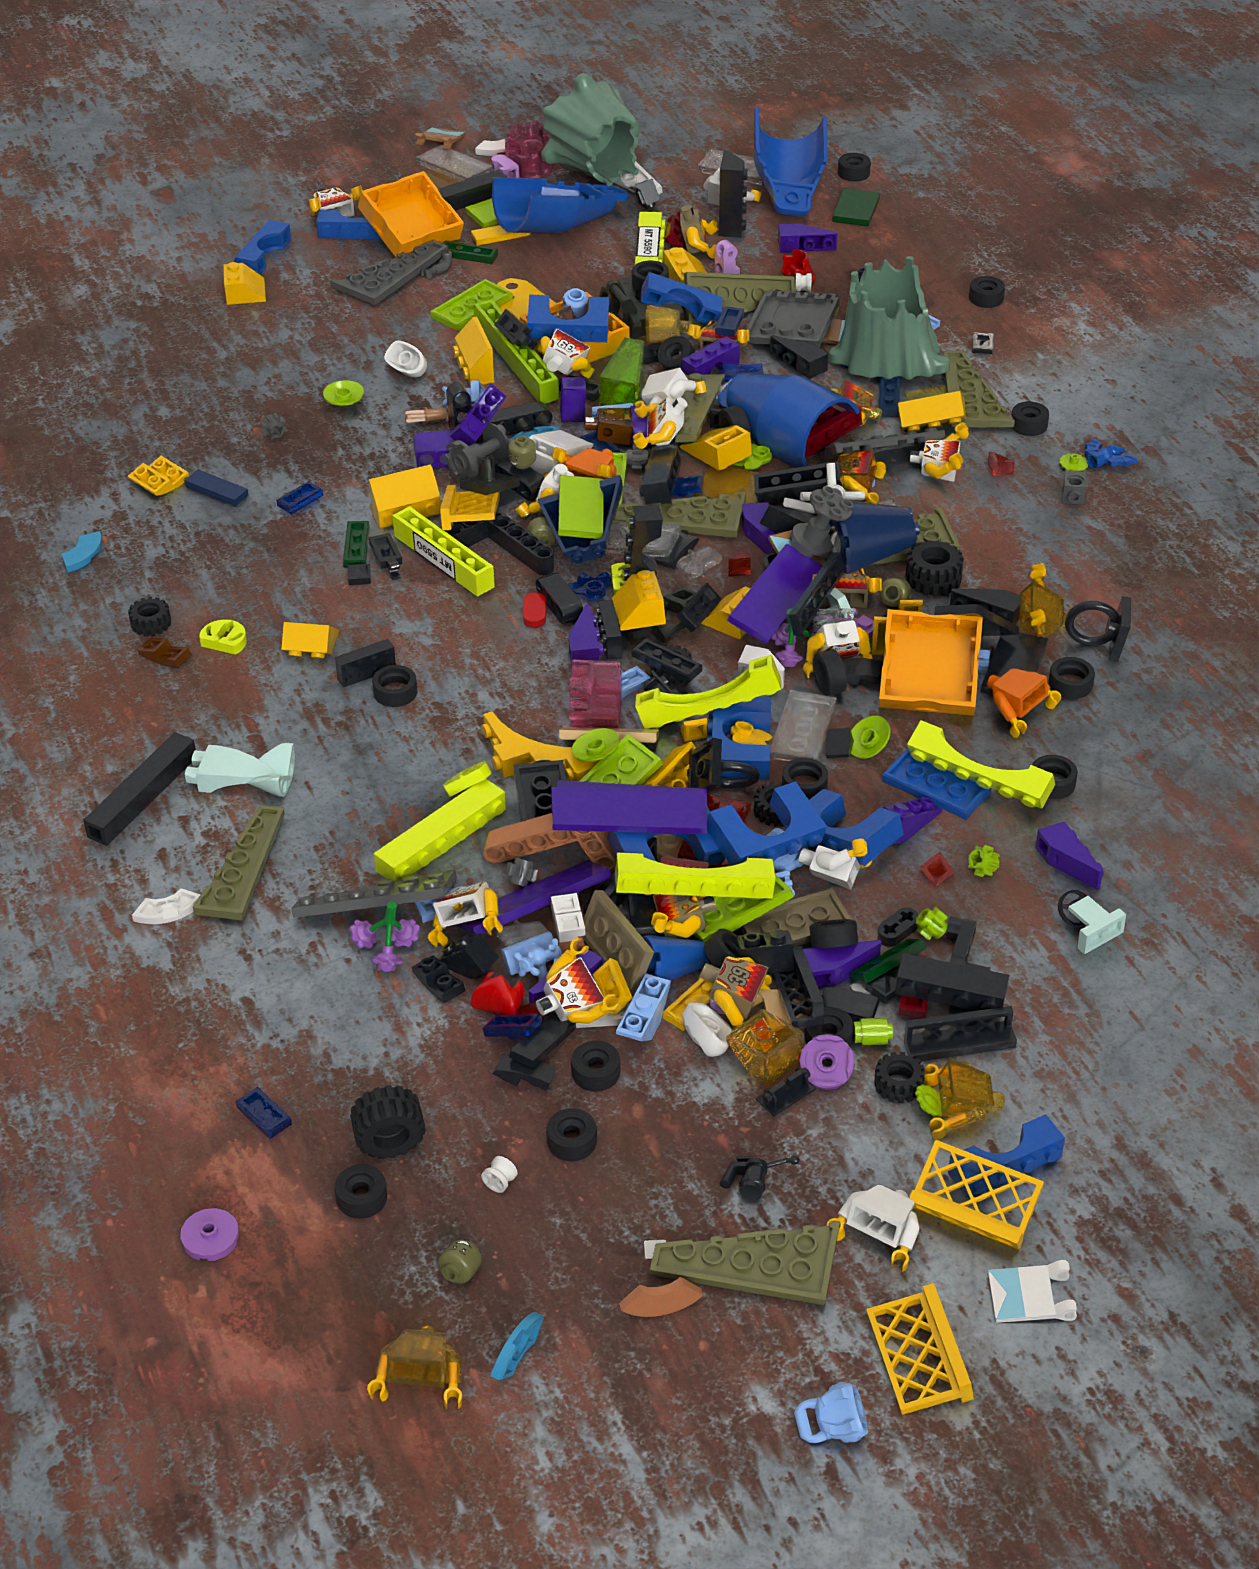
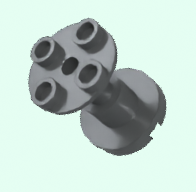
M488 423L483 430L484 443L480 445L473 443L468 446L461 440L448 444L446 449L449 450V453L445 455L452 473L455 476L460 475L462 477L461 480L478 476V465L481 464L482 457L484 458L491 454L499 462L508 458L509 440L503 425Z
M829 486L814 490L810 495V503L819 513L818 516L812 517L809 523L795 525L790 533V538L793 539V547L799 553L809 558L816 555L820 556L819 559H825L830 555L834 548L831 542L832 538L828 534L831 529L830 520L844 521L852 514L853 503L835 493V490Z

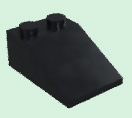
M563 760L514 765L520 822L552 813V787H557L558 780L566 781Z

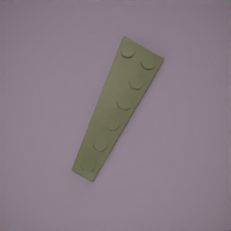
M259 805L246 825L245 830L236 840L235 848L226 855L222 868L217 869L214 874V880L210 886L205 887L193 906L194 915L244 920L284 818V807Z

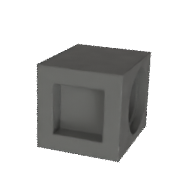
M1065 470L1062 503L1084 505L1087 472Z

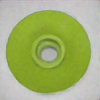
M349 380L333 382L323 391L324 399L328 403L338 406L354 404L364 396L362 385Z
M869 716L858 722L851 730L854 739L851 754L859 759H867L878 754L886 746L890 738L891 729L889 723L881 716Z
M608 728L588 731L573 743V756L583 762L603 759L618 747V734Z

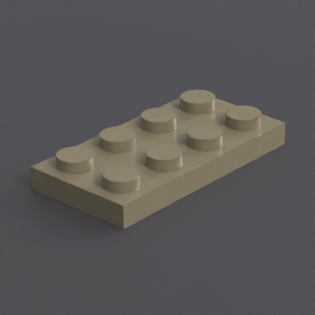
M833 888L786 901L740 928L744 935L747 933H766L773 930H789L794 947L811 942L809 929L811 924L827 920L851 919Z
M595 890L583 919L585 926L583 939L594 953L603 957V964L610 958L618 961L630 993L635 995L647 972L654 951L603 890Z

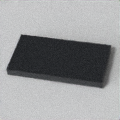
M977 604L935 607L934 615L952 614L983 617L981 636L1019 635V627Z
M1020 632L1019 635L1000 636L981 685V692L993 695V689L987 686L991 675L1002 677L1010 669L1014 668L1028 672H1038L1047 647L1048 638Z

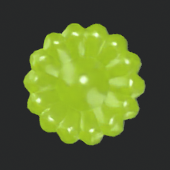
M1067 453L1059 458V465L1065 470L1085 471L1088 468L1086 458L1082 457V455Z
M923 1084L916 1088V1099L923 1111L938 1118L946 1115V1102L935 1089Z

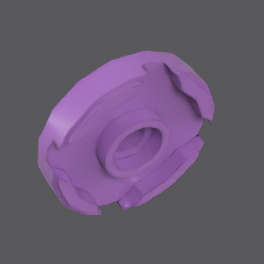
M830 1034L818 1035L809 1041L802 1049L799 1059L800 1067L802 1069L804 1067L807 1068L811 1074L808 1081L816 1088L823 1090L837 1089L844 1085L852 1076L855 1066L854 1055L850 1046L840 1037ZM825 1059L832 1060L833 1063L830 1067L822 1065Z
M217 1208L204 1209L194 1213L185 1221L181 1228V1243L185 1252L193 1259L200 1260L202 1258L207 1259V1261H216L226 1257L235 1249L239 1238V1226L235 1217L225 1210Z

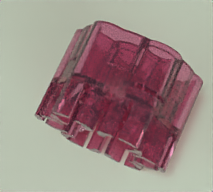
M532 120V130L531 122H526V134L524 124L518 123V135L515 123L511 124L509 132L504 135L505 156L519 165V176L521 178H532L551 174L555 164H548L541 157L543 148L550 140V133L544 130L542 122Z
M573 659L570 688L583 690H570V698L583 699H570L569 708L573 709L569 711L571 726L619 728L622 703L621 661Z

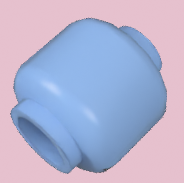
M577 288L568 290L563 296L562 308L564 309L571 305L576 318L583 317L588 310L587 294Z

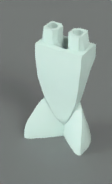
M282 743L259 759L237 749L208 745L206 751H194L192 755V765L194 767L187 766L185 771L186 783L197 784L199 792L207 793L225 786L248 783L272 795L284 797L294 774L293 743Z

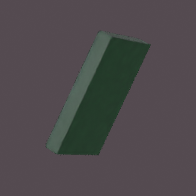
M844 188L833 213L832 221L869 226L880 199V192Z

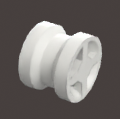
M796 273L795 292L806 291L811 293L812 273H807L806 275Z
M497 1156L491 1162V1167L486 1168L481 1177L487 1187L495 1192L502 1193L508 1187V1181H512L518 1173L511 1161L502 1156Z

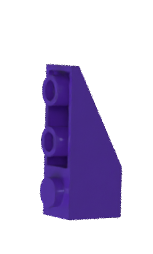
M797 223L778 224L780 253L792 252L793 249L804 252L837 250V232Z
M490 383L457 424L450 437L455 441L461 440L468 446L476 442L507 396Z
M768 502L742 504L744 535L765 554L775 552L768 537L777 534V532L760 524L769 506Z
M587 604L568 636L572 668L600 666L599 656H603L602 642H598L600 641V633L597 627L596 614L591 613L590 605Z
M927 797L883 806L884 809L900 814L904 835L893 844L907 841L942 812V809L936 806L932 799Z
M1065 821L1038 829L1035 848L1049 865L1095 889H1100L1104 875L1101 864L1095 861L1089 849L1080 842L1075 831L1071 830Z
M881 940L858 942L853 945L837 948L803 949L818 989L835 987L850 978V972L879 956Z

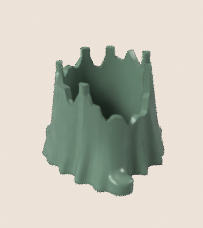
M586 73L579 74L575 79L574 90L570 95L559 96L552 105L546 106L542 110L546 119L544 130L550 133V140L543 148L541 157L548 164L560 163L563 169L584 173L607 186H611L613 183L621 181L620 174L631 173L637 175L639 172L634 164L637 159L634 150L638 146V136L640 134L639 120L627 109L621 99L619 90L612 88L605 81L595 82Z
M912 256L906 257V265L902 270L895 269L887 259L883 260L879 270H873L872 263H865V271L861 276L860 282L858 272H852L844 329L839 343L829 350V361L834 364L847 365L848 371L851 374L869 378L881 376L885 379H892L895 376H902L905 379H912L915 376L931 377L934 374L948 372L950 360L948 357L938 354L940 347L937 344V335L929 319L924 293L920 287L918 266L914 265V258Z

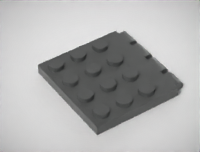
M769 290L768 293H764L746 329L749 330V341L747 343L770 344V336L775 335L820 347L839 307L838 295L823 293L821 296L820 293L808 292L802 295V292L786 291L784 294L783 291Z

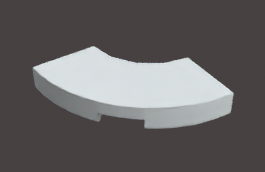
M509 136L498 141L484 140L475 148V153L483 156H494L501 152L510 154L521 149L524 146V140Z
M181 888L174 895L167 898H145L132 914L133 921L144 924H162L179 920L194 912L193 906L200 894Z

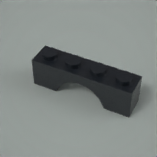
M659 505L632 506V513L627 518L630 532L626 533V546L628 550L624 551L626 568H622L623 581H627L632 574H637L642 570L654 571L655 575H657L654 558L645 555L642 551L648 543L661 538L663 518Z

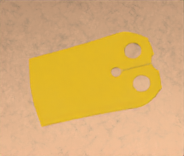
M509 278L497 284L512 292L515 297L499 308L502 312L505 309L511 311L519 320L521 315L528 313L529 295H545L531 283L521 279ZM516 283L518 287L516 289H508L506 285ZM549 298V306L557 304Z

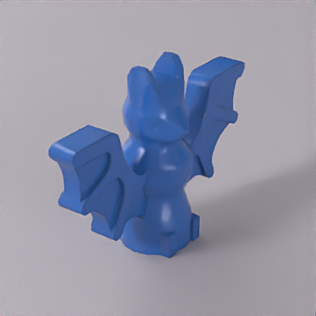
M1093 438L1089 443H1085L1086 462L1091 469H1097L1104 464H1109L1111 468L1116 465L1127 467L1130 464H1137V457L1130 454L1121 455L1125 452V448H1121L1116 444L1102 448V442Z

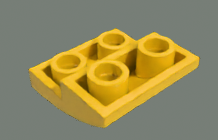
M160 456L149 466L142 463L128 475V478L155 496H158L181 486L190 475L181 467Z

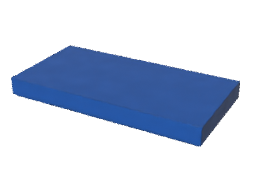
M909 748L882 774L883 782L918 798L927 797L932 799L939 808L965 820L991 793L992 789L982 788L970 779L963 780L949 770L941 771L925 760L924 762L917 761L910 755Z

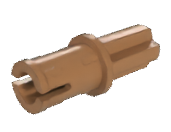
M424 407L421 410L405 411V421L407 423L425 422L428 424V421H446L447 419L445 407L438 409H427V407Z

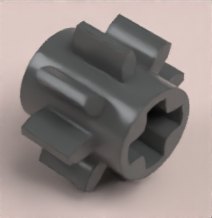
M275 412L273 415H265L263 421L260 422L263 426L261 432L271 440L281 438L284 432L287 431L284 426L286 420L282 416L279 417Z
M633 444V449H627V465H632L633 470L643 471V466L648 464L649 450L639 449Z
M516 857L514 863H507L505 874L510 875L509 882L526 887L529 881L535 882L538 870L532 869L534 862Z

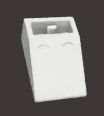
M562 430L534 434L529 438L536 445V461L530 467L541 475L545 472L549 474L554 466L562 464L557 459L552 458L555 447L562 448L567 451L566 454L573 456L587 448H592L593 444Z

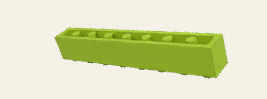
M492 299L474 304L475 317L477 316L489 342L535 399L544 404L559 400L558 378L547 368V365L535 350H531L527 345H515L494 325L503 313Z

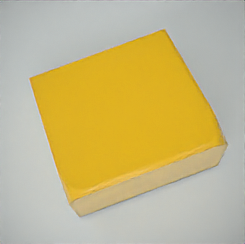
M900 600L898 610L922 612L923 600Z
M707 718L683 722L680 732L684 742L707 738Z

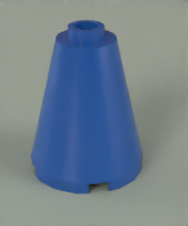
M654 935L642 937L654 951L646 974L672 981L704 968L705 963L710 961L704 951L705 943L703 941Z

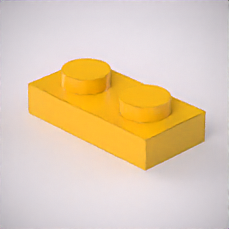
M610 958L593 974V977L604 997L608 994L618 996L610 1002V1007L619 1004L621 1009L618 1012L607 1011V1013L615 1016L633 998L618 961Z

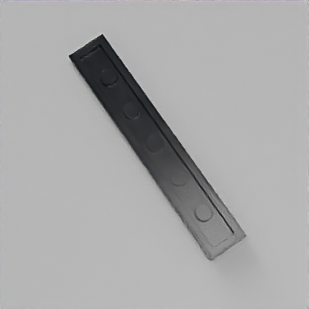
M834 552L830 555L789 613L794 636L803 634L845 573L840 552Z

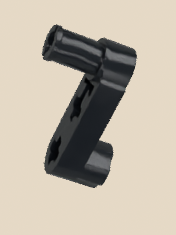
M950 916L946 938L956 940L950 963L990 971L991 967L968 963L967 960L974 940L977 921Z

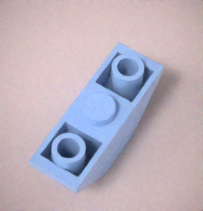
M645 974L616 1030V1034L638 1041L652 1040L662 1019L671 981Z

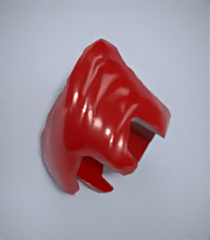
M793 249L792 255L783 254L781 273L784 276H793L796 283V273L801 275L812 273L811 284L816 280L806 252Z
M491 971L475 988L470 1005L474 1009L493 1012L515 1023L518 1010L525 996L524 984L518 981L514 988H512L503 975L490 978L495 972Z

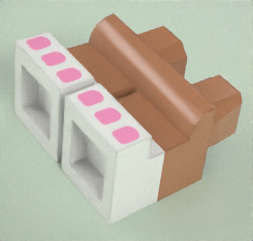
M577 893L552 896V921L556 938L558 939V946L562 953H564L566 950H571L570 944L572 940L582 938L577 943V950H582L585 947L583 940L585 926Z

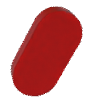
M530 593L523 599V622L526 626L535 628L542 626L546 622V598L541 593Z

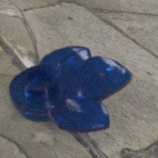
M581 572L577 582L568 583V586L576 594L584 595L591 600H599L605 596L606 588L611 585V577L607 572L599 574L596 578Z

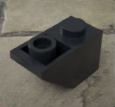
M773 930L766 933H747L736 936L741 954L744 957L751 958L756 964L769 967L767 970L768 974L794 971V944L789 930Z
M479 933L472 937L466 935L457 943L451 941L441 950L443 954L439 959L447 964L449 970L472 979L485 974L499 956Z

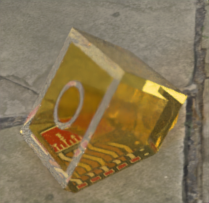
M765 1009L759 1011L726 1036L727 1043L747 1073L767 1085L800 1061L801 1052L804 1048L803 1031Z

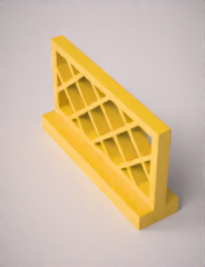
M447 485L440 508L442 530H451L453 522L495 520L500 492L489 495L471 491L456 492V485Z
M935 1140L916 1188L912 1190L909 1199L914 1201L913 1208L1020 1250L1024 1240L1023 1236L1045 1183L1039 1179ZM939 1149L951 1153L954 1163L939 1169L935 1161ZM956 1156H959L964 1159L958 1161ZM971 1161L977 1163L982 1173L965 1179L960 1166ZM933 1164H934V1167H935L936 1170L933 1171V1172H930L931 1169H932V1166H933ZM983 1166L990 1168V1170L984 1171ZM957 1167L963 1181L946 1187L941 1174ZM996 1172L1005 1174L1009 1184L993 1190L987 1176ZM939 1176L944 1189L935 1193L923 1190L927 1179ZM1010 1177H1013L1018 1180L1012 1182ZM984 1178L990 1192L974 1198L968 1184ZM1025 1182L1036 1186L1032 1196L1021 1201L1014 1188ZM965 1186L971 1200L961 1204L953 1202L949 1192ZM1012 1189L1017 1203L1001 1209L995 1195ZM946 1194L948 1199L940 1196ZM993 1197L998 1210L988 1215L981 1213L976 1203ZM973 1204L975 1210L968 1208V1206ZM1028 1204V1207L1025 1212L1023 1205ZM1020 1207L1024 1216L1020 1227L1007 1223L1004 1213ZM1000 1215L1003 1221L998 1220V1219H996V1218H994V1217H997V1216Z
M934 1283L922 1286V1293L866 1309L902 1415L958 1398L961 1399L962 1403L974 1400L971 1381ZM921 1304L923 1310L918 1319L905 1314L908 1307ZM887 1313L894 1316V1319L890 1326L886 1327L877 1323L875 1317ZM900 1320L913 1324L908 1335L895 1331ZM919 1328L931 1332L932 1335L927 1344L914 1339ZM890 1336L903 1341L898 1352L885 1347ZM909 1344L922 1349L916 1361L903 1355ZM928 1353L940 1357L941 1361L936 1369L922 1364ZM899 1361L912 1366L906 1378L894 1373ZM918 1370L932 1375L926 1386L912 1381ZM937 1378L948 1382L952 1390L939 1393L932 1390V1387ZM908 1387L921 1392L918 1400L908 1403L904 1402L903 1395Z

